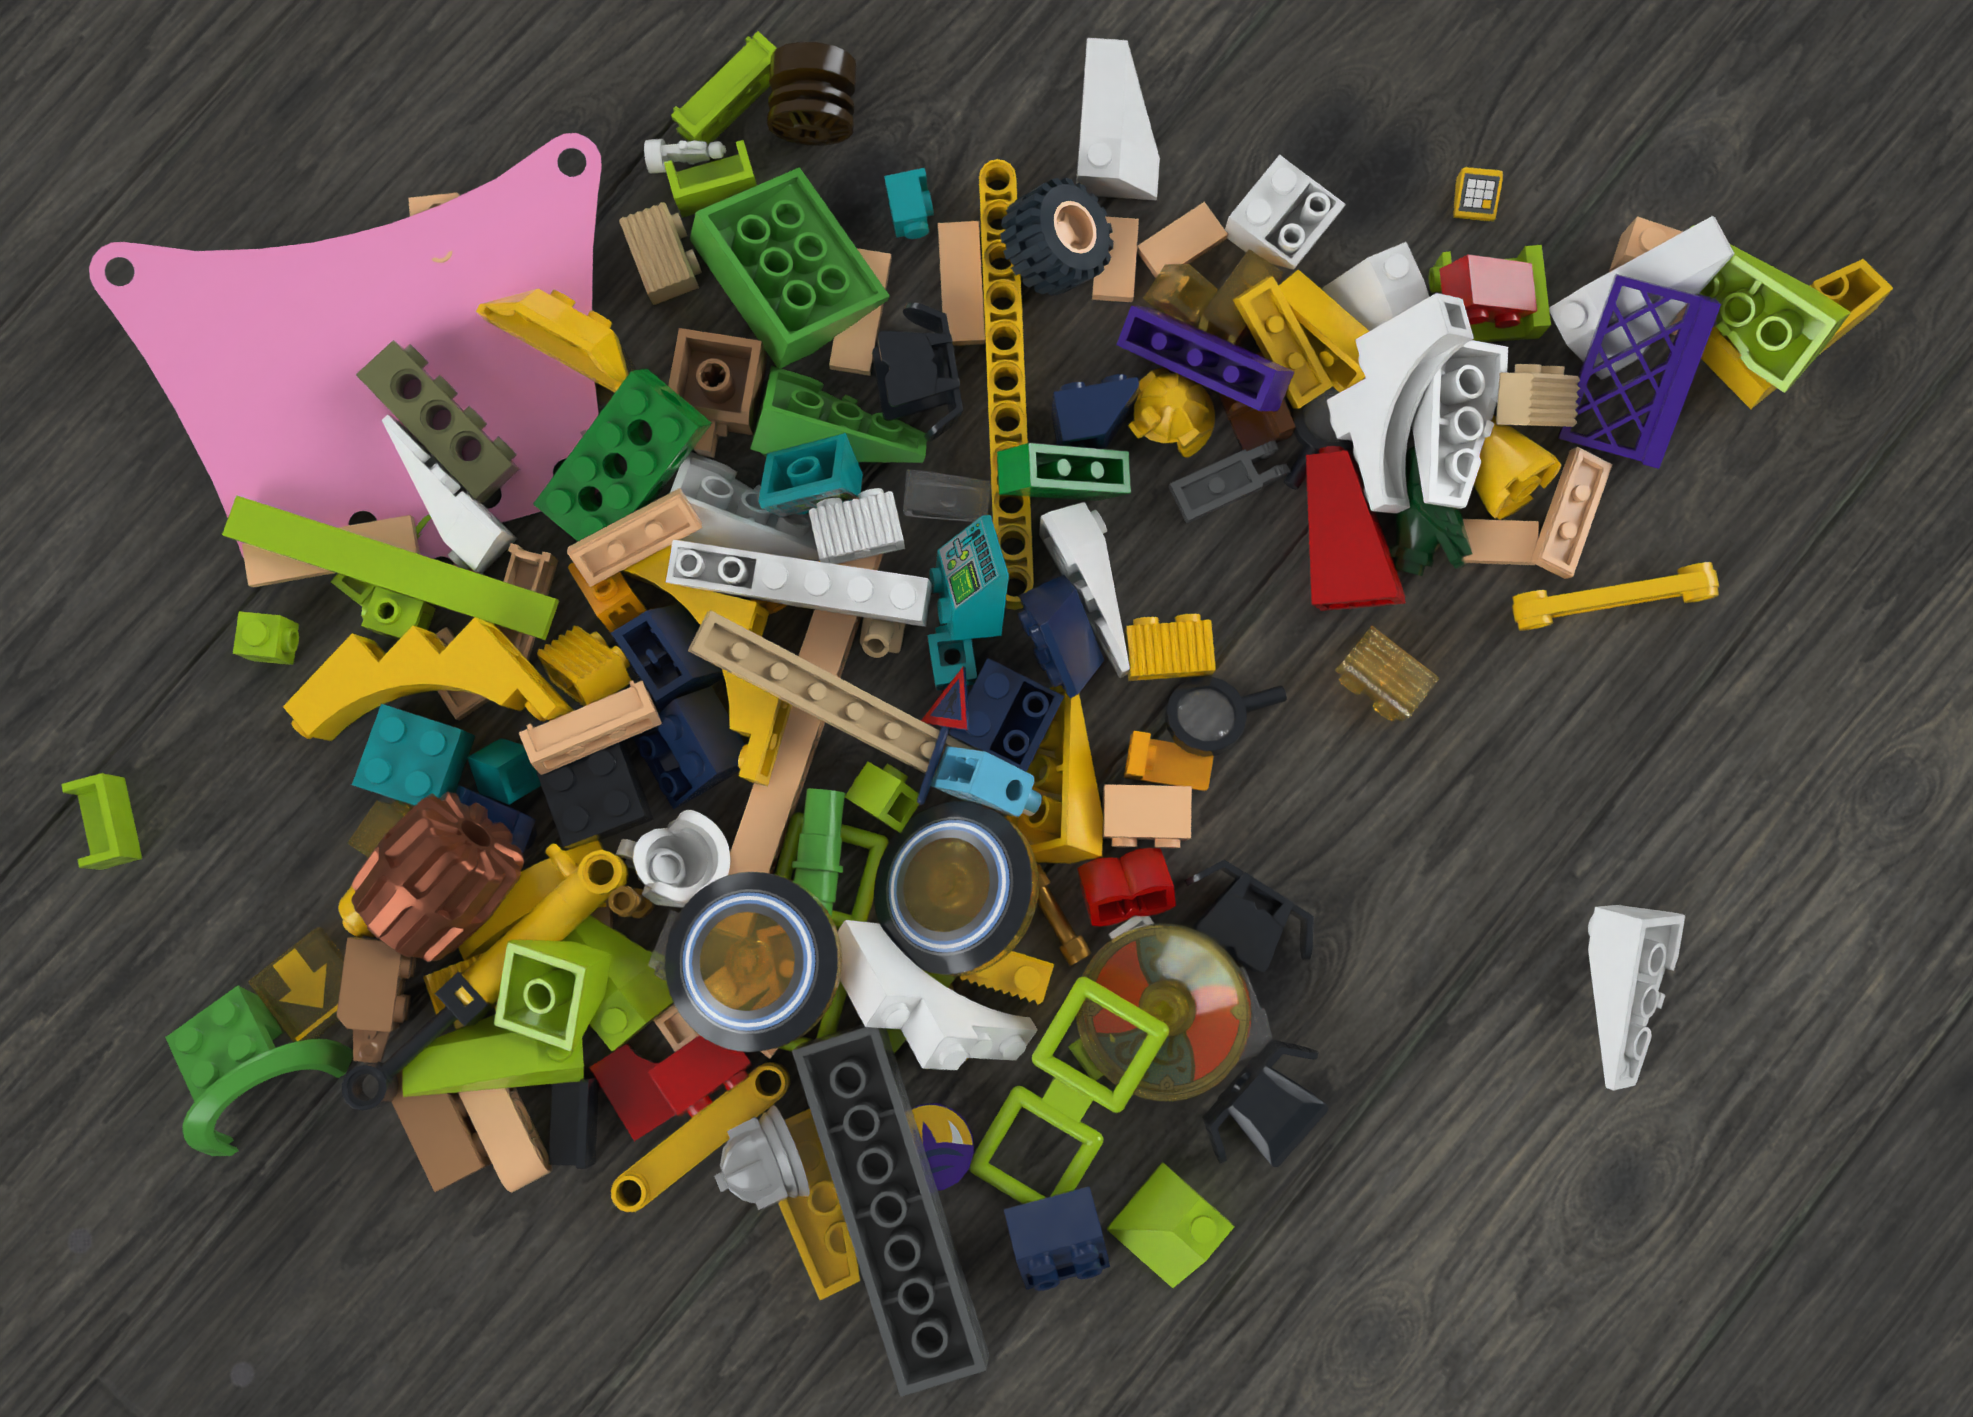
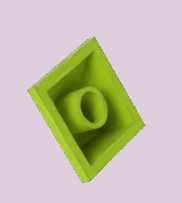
M508 941L494 1025L573 1051L579 1044L605 996L612 954L574 941Z
M1162 1162L1106 1229L1167 1284L1174 1288L1207 1261L1234 1226L1224 1215Z

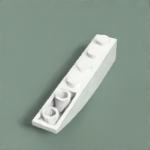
M673 540L666 583L924 627H926L933 586L928 578L679 540Z

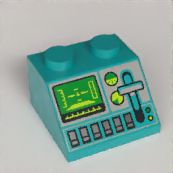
M846 433L767 453L758 499L761 508L779 517H784L792 514H807L810 509L817 508L816 504L828 498H841L842 503L859 498L858 494L861 493L863 473Z
M983 515L938 549L936 568H930L929 579L933 585L932 593H938L940 597L937 602L940 624H947L951 641L1001 636L1009 574L991 515Z

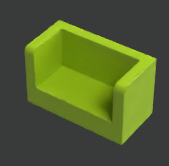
M744 140L736 142L738 155L678 172L672 160L664 162L672 194L682 218L696 214L701 209L757 186Z
M100 773L61 784L63 793L78 795L90 856L77 859L79 868L103 870L142 859L124 777Z

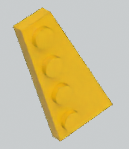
M809 1108L784 1121L801 1158L808 1180L810 1195L797 1196L796 1198L787 1197L785 1200L778 1202V1205L819 1300H822L859 1282L860 1276L856 1253Z

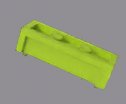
M759 31L752 36L753 39L748 36L745 39L746 45L680 109L677 106L673 108L674 113L671 116L679 124L677 132L687 142L693 140L705 141L709 145L770 87V56L777 48Z

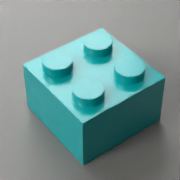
M381 704L352 785L414 806L432 793L438 798L446 792L455 793L476 735Z

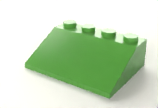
M800 167L701 209L695 214L690 235L691 243L757 339L762 341L766 352L778 369L814 353L834 339L835 336L888 301L890 297Z

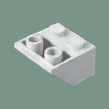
M1279 155L1229 216L1225 231L1228 233L1227 239L1255 260L1294 270L1346 204Z

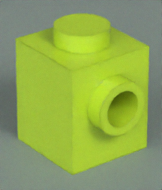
M376 586L373 595H369L363 604L361 612L363 622L361 626L374 633L399 640L413 625L428 630L435 608L422 600Z
M239 611L233 654L251 661L293 665L299 643V624L281 615Z
M867 761L845 795V798L899 833L902 832L919 806L917 802L919 793L905 784L908 776L889 764H886L882 770Z

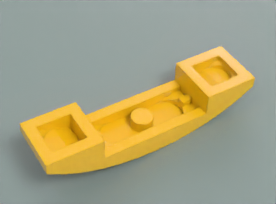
M597 840L569 849L566 852L579 866L587 854L592 851L604 850L601 842ZM550 858L521 871L519 880L494 914L458 947L464 960L486 952L566 879L553 865ZM606 861L597 865L594 870V879L597 884L605 885L613 878L614 870L611 863Z

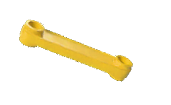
M1706 562L1680 568L1677 570L1678 575L1580 592L1548 597L1546 590L1530 591L1512 597L1515 623H1518L1519 630L1523 631L1553 624L1552 618L1681 596H1683L1684 603L1705 601L1719 596L1716 570H1713L1712 563Z
M766 1062L749 1073L750 1077L731 1091H726L713 1101L709 1107L689 1120L618 1176L611 1188V1198L614 1205L625 1212H636L655 1199L727 1142L730 1138L728 1130L754 1117H758L780 1100L790 1087V1075L787 1069L779 1063ZM765 1070L775 1071L781 1079L780 1090L775 1094L765 1092L760 1086L759 1079ZM626 1180H632L639 1184L642 1192L639 1202H631L624 1197L622 1187Z

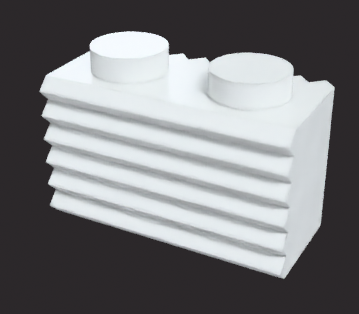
M881 488L869 489L859 493V499L842 503L841 498H828L816 504L817 508L810 509L809 515L820 562L839 564L905 549L893 492L888 491L884 493Z

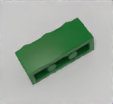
M1027 443L997 452L999 495L1100 501L1131 493L1129 451Z

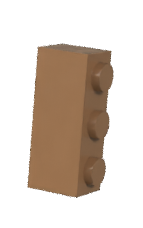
M402 1070L397 1074L399 1087L397 1095L391 1102L434 1192L442 1190L492 1164L458 1092L403 1097Z

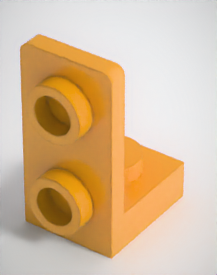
M574 562L568 566L570 573L595 614L610 633L647 611V608L628 585L621 572L590 587Z
M1133 731L1130 736L1124 778L1169 786H1192L1193 790L1206 791L1209 788L1214 756L1202 757L1191 754L1173 742L1150 739L1151 733Z

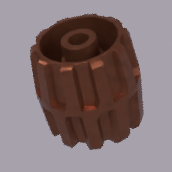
M446 792L440 798L432 793L416 804L381 839L353 880L352 887L355 893L352 896V903L355 911L359 913L367 925V929L377 939L382 940L397 953L408 958L412 956L422 958L427 962L438 961L447 954L454 952L494 914L520 878L524 862L522 851L518 846L511 844L513 842V834L502 822L493 823L488 819V812L485 807L478 803H474L471 806L462 804L456 793Z

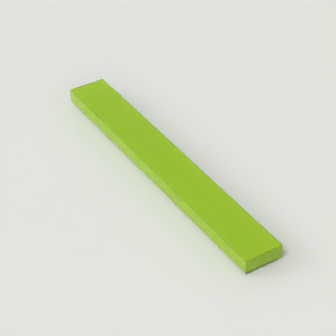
M237 495L222 533L227 538L467 616L476 617L545 641L559 600Z

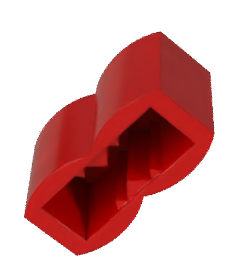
M1139 848L1120 858H1096L1078 867L1080 888L1092 926L1114 925L1126 921L1133 916H1152L1168 911L1176 906L1174 885L1161 848Z

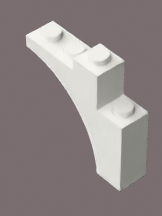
M1435 293L1355 339L1359 352V365L1366 379L1327 399L1331 414L1330 423L1337 439L1353 441V454L1359 464L1365 486L1364 495L1371 511L1397 514L1410 508L1405 466L1407 442L1416 409L1425 390L1442 365L1464 344L1474 339L1464 302L1461 298Z
M845 920L835 935L838 952L837 975L865 1027L901 1029L922 1069L958 1070L966 1058L1017 1060L1038 1030L1030 1017L1011 1015L985 1007L959 995L935 980L911 961L895 945L880 923Z

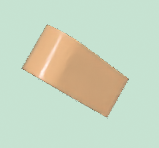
M516 1087L458 1092L500 1181L509 1192L512 1193L552 1172V1165H549V1155Z

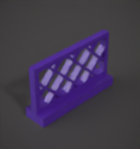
M1615 273L1579 375L1580 381L1577 385L1580 389L1576 392L1579 396L1576 400L1578 405H1580L1584 392L1589 402L1578 406L1575 411L1579 415L1593 408L1602 427L1587 435L1572 432V427L1561 426L1558 438L1638 460L1643 465L1659 469L1721 304L1712 297L1701 294L1695 295ZM1622 286L1640 290L1647 305L1622 317L1616 305ZM1647 292L1662 297L1651 302ZM1671 299L1688 303L1682 320L1665 328L1655 308ZM1614 310L1618 320L1608 325ZM1650 311L1660 331L1636 344L1626 323ZM1622 326L1632 346L1607 358L1601 346L1604 335ZM1678 330L1675 340L1672 343L1669 334ZM1664 337L1670 349L1666 362L1649 369L1640 349ZM1599 352L1604 361L1594 366ZM1635 352L1645 372L1621 384L1612 364ZM1607 367L1617 387L1593 399L1587 388L1589 377ZM1662 372L1659 383L1657 385L1653 376ZM1649 378L1655 390L1652 402L1634 410L1625 390ZM1621 393L1630 413L1606 424L1597 405ZM1648 412L1642 425L1638 416ZM1634 419L1640 430L1635 448L1617 444L1610 431ZM1606 433L1610 442L1598 439L1597 437Z

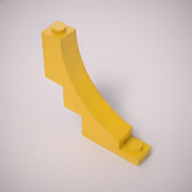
M672 544L622 570L623 573L632 579L651 584L670 593L689 610L700 625L706 613L713 611L761 637L763 635L769 611L757 602L713 591L666 583ZM722 669L729 700L730 729L750 738L749 743L743 746L739 755L738 767L741 769L739 776L752 783L768 787L792 705Z
M476 617L469 622L448 646L434 632L414 625L387 653L374 640L352 633L283 706L294 719L291 724L299 734L307 739L314 737L327 741L335 739L347 726L381 704L403 696L428 691L449 690L479 694L501 706L522 711L526 707L535 718L542 722H545L546 719L554 720L574 711L496 625Z

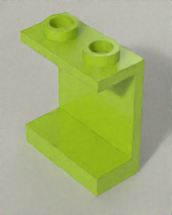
M1542 245L1525 246L1517 258L1506 259L1532 263L1537 312L1520 319L1521 323L1510 328H1496L1495 323L1489 322L1470 325L1474 337L1472 340L1496 342L1538 339L1551 326ZM1442 252L1435 265L1429 270V288L1432 293L1442 294L1439 269L1452 263L1451 252Z

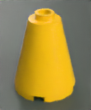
M1493 415L1491 422L1495 424L1491 435L1484 440L1479 455L1481 464L1474 487L1488 513L1494 518L1497 517L1501 520L1514 514L1534 498L1530 494L1539 484L1545 489L1559 472L1561 463L1556 459L1555 455L1510 425L1496 424V416Z

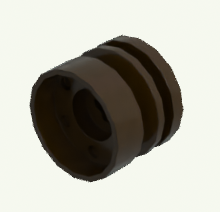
M796 42L785 44L775 49L770 56L769 83L773 92L768 97L770 110L767 113V125L769 131L788 142L802 145L825 146L838 144L849 139L854 129L853 114L855 107L851 97L855 93L856 86L855 58L841 48L820 42Z

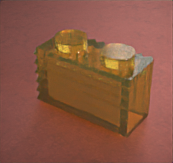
M1372 625L1363 633L1335 669L1337 673L1342 675L1339 679L1342 685L1357 695H1360L1361 692L1368 695L1370 699L1375 701L1373 708L1390 721H1394L1397 718V720L1402 722L1409 718L1439 680L1437 675Z

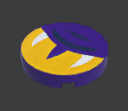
M939 1103L918 1104L912 1108L937 1190H944L958 1183L968 1171L974 1154L973 1133L965 1118L954 1109Z

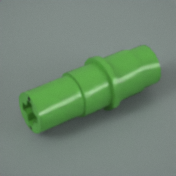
M807 789L802 834L799 835L797 861H792L791 868L796 869L794 883L803 888L816 900L829 922H831L833 903L836 901L838 874L843 873L844 868L839 865L845 793L824 789Z

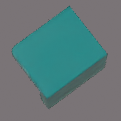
M498 739L467 757L478 791L484 796L510 805L541 786L536 769L530 763L524 745L506 739Z

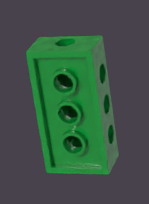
M648 369L631 371L533 505L574 539L580 541L652 503L712 425V422ZM645 421L652 429L651 440L643 432ZM620 455H622L627 462L626 472H624L619 465ZM595 488L602 495V504L595 497Z

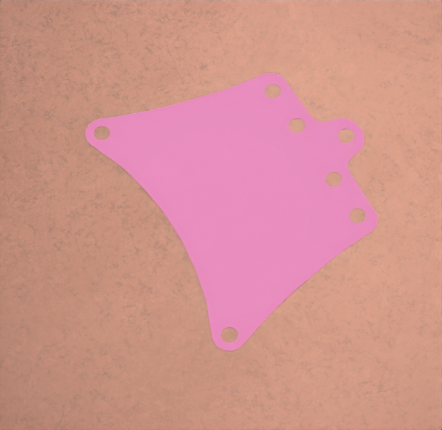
M577 133L563 134L552 139L498 178L442 205L388 225L313 243L263 249L191 251L128 242H113L101 247L93 256L89 266L90 280L95 290L141 352L175 408L213 481L227 517H229L236 495L336 528L349 526L350 518L359 511L370 512L377 521L411 515L414 517L415 527L425 516L429 515L382 419L390 415L400 423L401 421L356 376L362 368L393 340L404 349L411 344L428 361V364L423 369L434 380L441 375L458 393L453 400L463 410L468 406L473 408L487 423L482 430L491 440L494 441L499 436L516 453L512 461L520 470L500 487L502 495L500 502L495 507L487 508L501 523L541 512L533 503L552 479L555 465L569 456L599 415L594 381L485 321L476 312L479 304L534 289H540L549 295L553 289L565 294L576 302L573 308L586 316L592 310L593 244L601 175V155L596 145L590 139ZM568 148L580 150L586 158L585 170L576 177L564 175L558 167L557 160L559 155ZM452 251L450 259L444 263H437L431 260L432 258H444L448 252ZM116 257H123L132 263L134 277L129 284L115 286L107 280L105 268L110 260ZM419 379L410 380L405 385L404 396L406 399H412L419 395L421 391ZM441 410L435 414L433 418L435 430L445 429L450 424L451 413L449 410ZM471 440L464 445L462 455L465 461H472L479 456L481 452L479 441ZM595 488V495L599 491L597 488ZM431 518L418 534L420 535L418 538L420 555L432 559L443 556L449 558L448 554L452 549L443 541ZM237 541L241 554L243 556L242 544L246 543Z

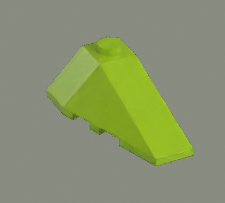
M1730 244L1735 254L1699 294L1715 298L1721 304L1715 320L1717 325L1715 326L1723 336L1727 335L1742 356L1740 358L1748 369L1785 393L1822 352L1851 312L1811 286Z
M590 915L562 941H574L612 954L606 993L590 1025L613 1052L627 1043L674 1002L668 989L663 959Z
M495 1015L480 1020L473 1026H465L437 1037L402 1069L403 1097L579 1082L580 1079L584 1078L582 1038L576 1049L569 1051L494 1025Z

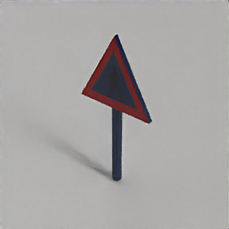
M964 666L921 720L928 725L939 726L941 729L917 798V802L920 805L926 802L950 728L970 731L966 668Z

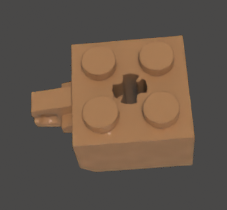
M679 328L668 386L712 422V425L694 447L697 455L714 458L719 436L727 437L728 432L747 435L754 434L768 358L762 341ZM718 378H723V383H718L717 387L710 386V384H716Z
M347 938L337 1009L338 1019L346 1029H353V1060L369 1063L383 1061L391 1032L398 1029L400 1023L408 1020L411 995L404 994L406 979L414 977L417 957L412 956L408 958L397 953L382 940L375 938Z

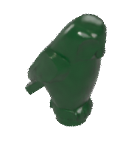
M1415 446L1406 451L1405 466L1410 508L1396 514V544L1389 549L1391 557H1393V563L1397 570L1423 576L1425 566H1433L1434 554L1442 546L1450 563L1458 570L1467 565L1463 557L1473 554L1460 509L1424 503Z

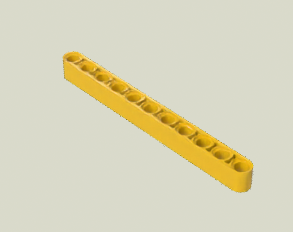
M996 159L987 162L980 170L979 175L992 515L1000 548L1003 541L1008 538H1017L1024 544L1023 551L1016 555H1009L1002 548L1001 551L1009 579L1015 578L1023 581L1026 585L1025 592L1033 589L1034 585L1030 496L999 495L997 452L1027 444L1028 438L1021 275L1014 274L1011 269L1013 264L1010 259L1008 260L1011 266L1007 269L998 270L992 267L991 262L995 259H1006L1003 252L1006 250V245L1001 242L1000 234L1005 229L996 230L989 225L993 220L1003 219L1004 216L1008 215L1006 212L1007 208L1017 200L1016 173L1010 163L1005 160ZM994 180H1002L1008 186L1002 190H993L988 184ZM1005 297L1010 299L1013 305L1009 309L999 310L992 303L997 298ZM1000 337H1009L1015 342V345L1011 349L1000 350L993 343ZM1006 376L1013 378L1017 385L1012 390L1004 391L997 388L995 382L999 378ZM1008 416L1016 419L1019 425L1013 431L1007 432L999 429L996 423L1002 417ZM1014 497L1020 500L1023 506L1017 513L1010 514L1004 512L999 504L1005 498ZM1006 594V608L1013 610L1023 608L1018 596L1013 597Z

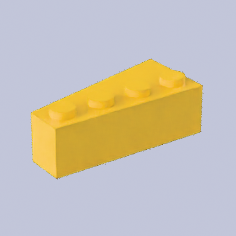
M1864 259L1815 280L1810 285L1851 312L1822 352L1874 312L1893 290V287ZM1714 326L1701 359L1752 409L1777 388L1748 369L1740 358L1742 356L1731 340L1727 335L1723 336L1717 327Z

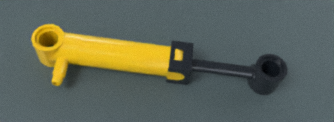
M553 843L548 846L545 853L566 879L464 972H457L435 993L446 1006L384 1063L378 1061L376 1064L357 1066L348 1072L342 1084V1095L346 1103L352 1108L362 1111L383 1107L390 1103L397 1095L399 1087L397 1074L457 1019L464 1026H473L497 1005L496 1001L499 996L507 942L510 940L562 941L603 904L615 889L627 884L629 873L624 860L611 852L598 850L587 854L578 866L567 852L561 850L557 844ZM608 861L613 866V878L607 884L599 885L594 879V870L598 864ZM368 1075L374 1076L379 1084L378 1093L373 1099L367 1097L362 1088L363 1081Z

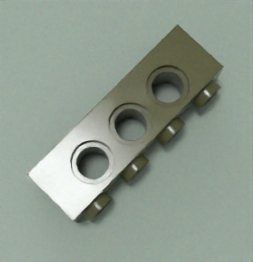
M393 340L362 368L356 376L474 499L484 503L520 470L512 461L516 453L499 436L494 441L491 440L482 430L487 423L473 408L468 406L463 410L453 400L458 393L441 375L434 380L423 369L428 364V361L411 344L404 349ZM419 379L421 382L419 395L412 399H406L404 396L405 385L410 380ZM441 410H449L451 413L450 424L445 429L435 430L433 426L435 414ZM471 440H478L481 445L479 456L472 461H465L462 455L464 445Z

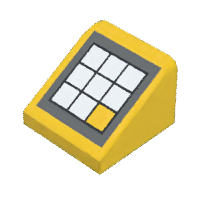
M1462 168L1456 178L1453 218L1495 221L1503 181V171Z

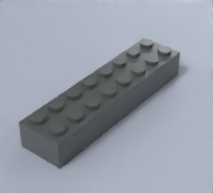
M860 1024L800 1043L792 1052L900 1397L986 1371L989 1352L887 1029L865 1027L864 1024Z

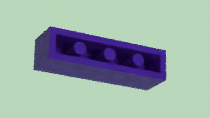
M1131 305L1116 344L1258 411L1279 410L1295 372L1151 307Z

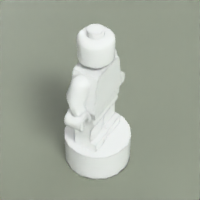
M664 139L646 140L644 144L645 161L650 174L666 172L664 162L672 160V162L680 161L682 163L695 164L709 161L710 157L712 159L722 158L724 153H726V147L720 141L710 142L709 145L705 141L697 140L689 142L679 141V144L666 145Z

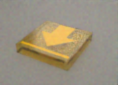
M316 927L251 978L248 983L293 1042L316 1039L339 1021L337 1009L345 958L321 927Z

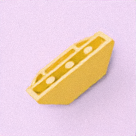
M540 289L526 291L479 304L476 310L485 321L614 393L629 375L619 338L610 329L612 322L592 310L589 311L587 316L573 308L576 302L555 289L552 290L550 295Z

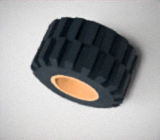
M1058 178L1051 179L1015 200L1006 210L1008 215L1002 219L1001 226L1005 231L1000 234L1001 242L1006 245V250L1003 251L1006 260H1011L1013 264L1011 269L1014 274H1020L1023 277L1022 283L1028 288L1034 285L1037 293L1045 294L1048 292L1050 296L1064 294L1100 275L1105 270L1104 266L1110 262L1111 255L1109 251L1113 250L1114 241L1110 238V234L1113 232L1111 223H1107L1105 217L1108 214L1104 207L1101 208L1097 203L1098 198L1094 193L1088 194L1086 192V186L1077 183L1074 185L1072 179L1063 178L1062 180Z

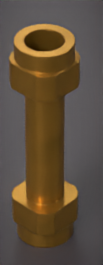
M1039 864L1031 869V894H1033L1060 940L1062 946L1059 949L1069 966L1092 954L1082 935L1077 936L1048 888L1047 885L1051 882Z
M619 886L610 894L608 899L609 907L613 912L621 917L632 916L638 919L648 915L653 910L654 903L642 895L644 889H632L629 886Z

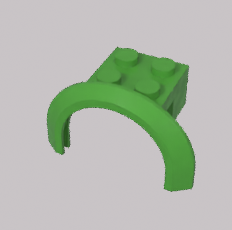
M239 985L165 1037L194 1100L183 1122L182 1132L185 1141L191 1148L211 1156H232L238 1152L237 1147L229 1145L234 1141L233 1138L214 1130L219 1116L230 1103L257 1084L292 1071L320 1070L340 1078L347 1072L352 1061L353 1049L328 1039L303 1040L276 1048L272 1040L283 1032L268 1001Z

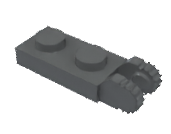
M1276 441L1265 443L1249 451L1244 449L1170 483L1169 489L1186 524L1262 490L1263 486L1274 483L1288 475L1290 470L1285 463L1276 465L1259 475L1253 463L1273 456L1279 450Z

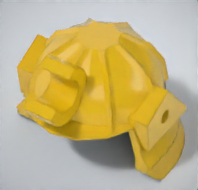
M1165 367L1151 370L1139 381L1137 400L1134 405V421L1128 427L1138 439L1145 436L1149 440L1160 443L1177 442L1178 451L1185 458L1191 457L1198 452L1209 440L1215 424V410L1209 394L1202 384L1176 372L1170 373Z

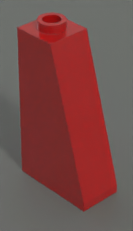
M1340 446L1323 447L1319 449V454L1306 455L1312 605L1321 611L1406 604L1405 594L1375 511H1371L1370 505L1365 498V486L1355 457L1348 450L1344 451V448Z

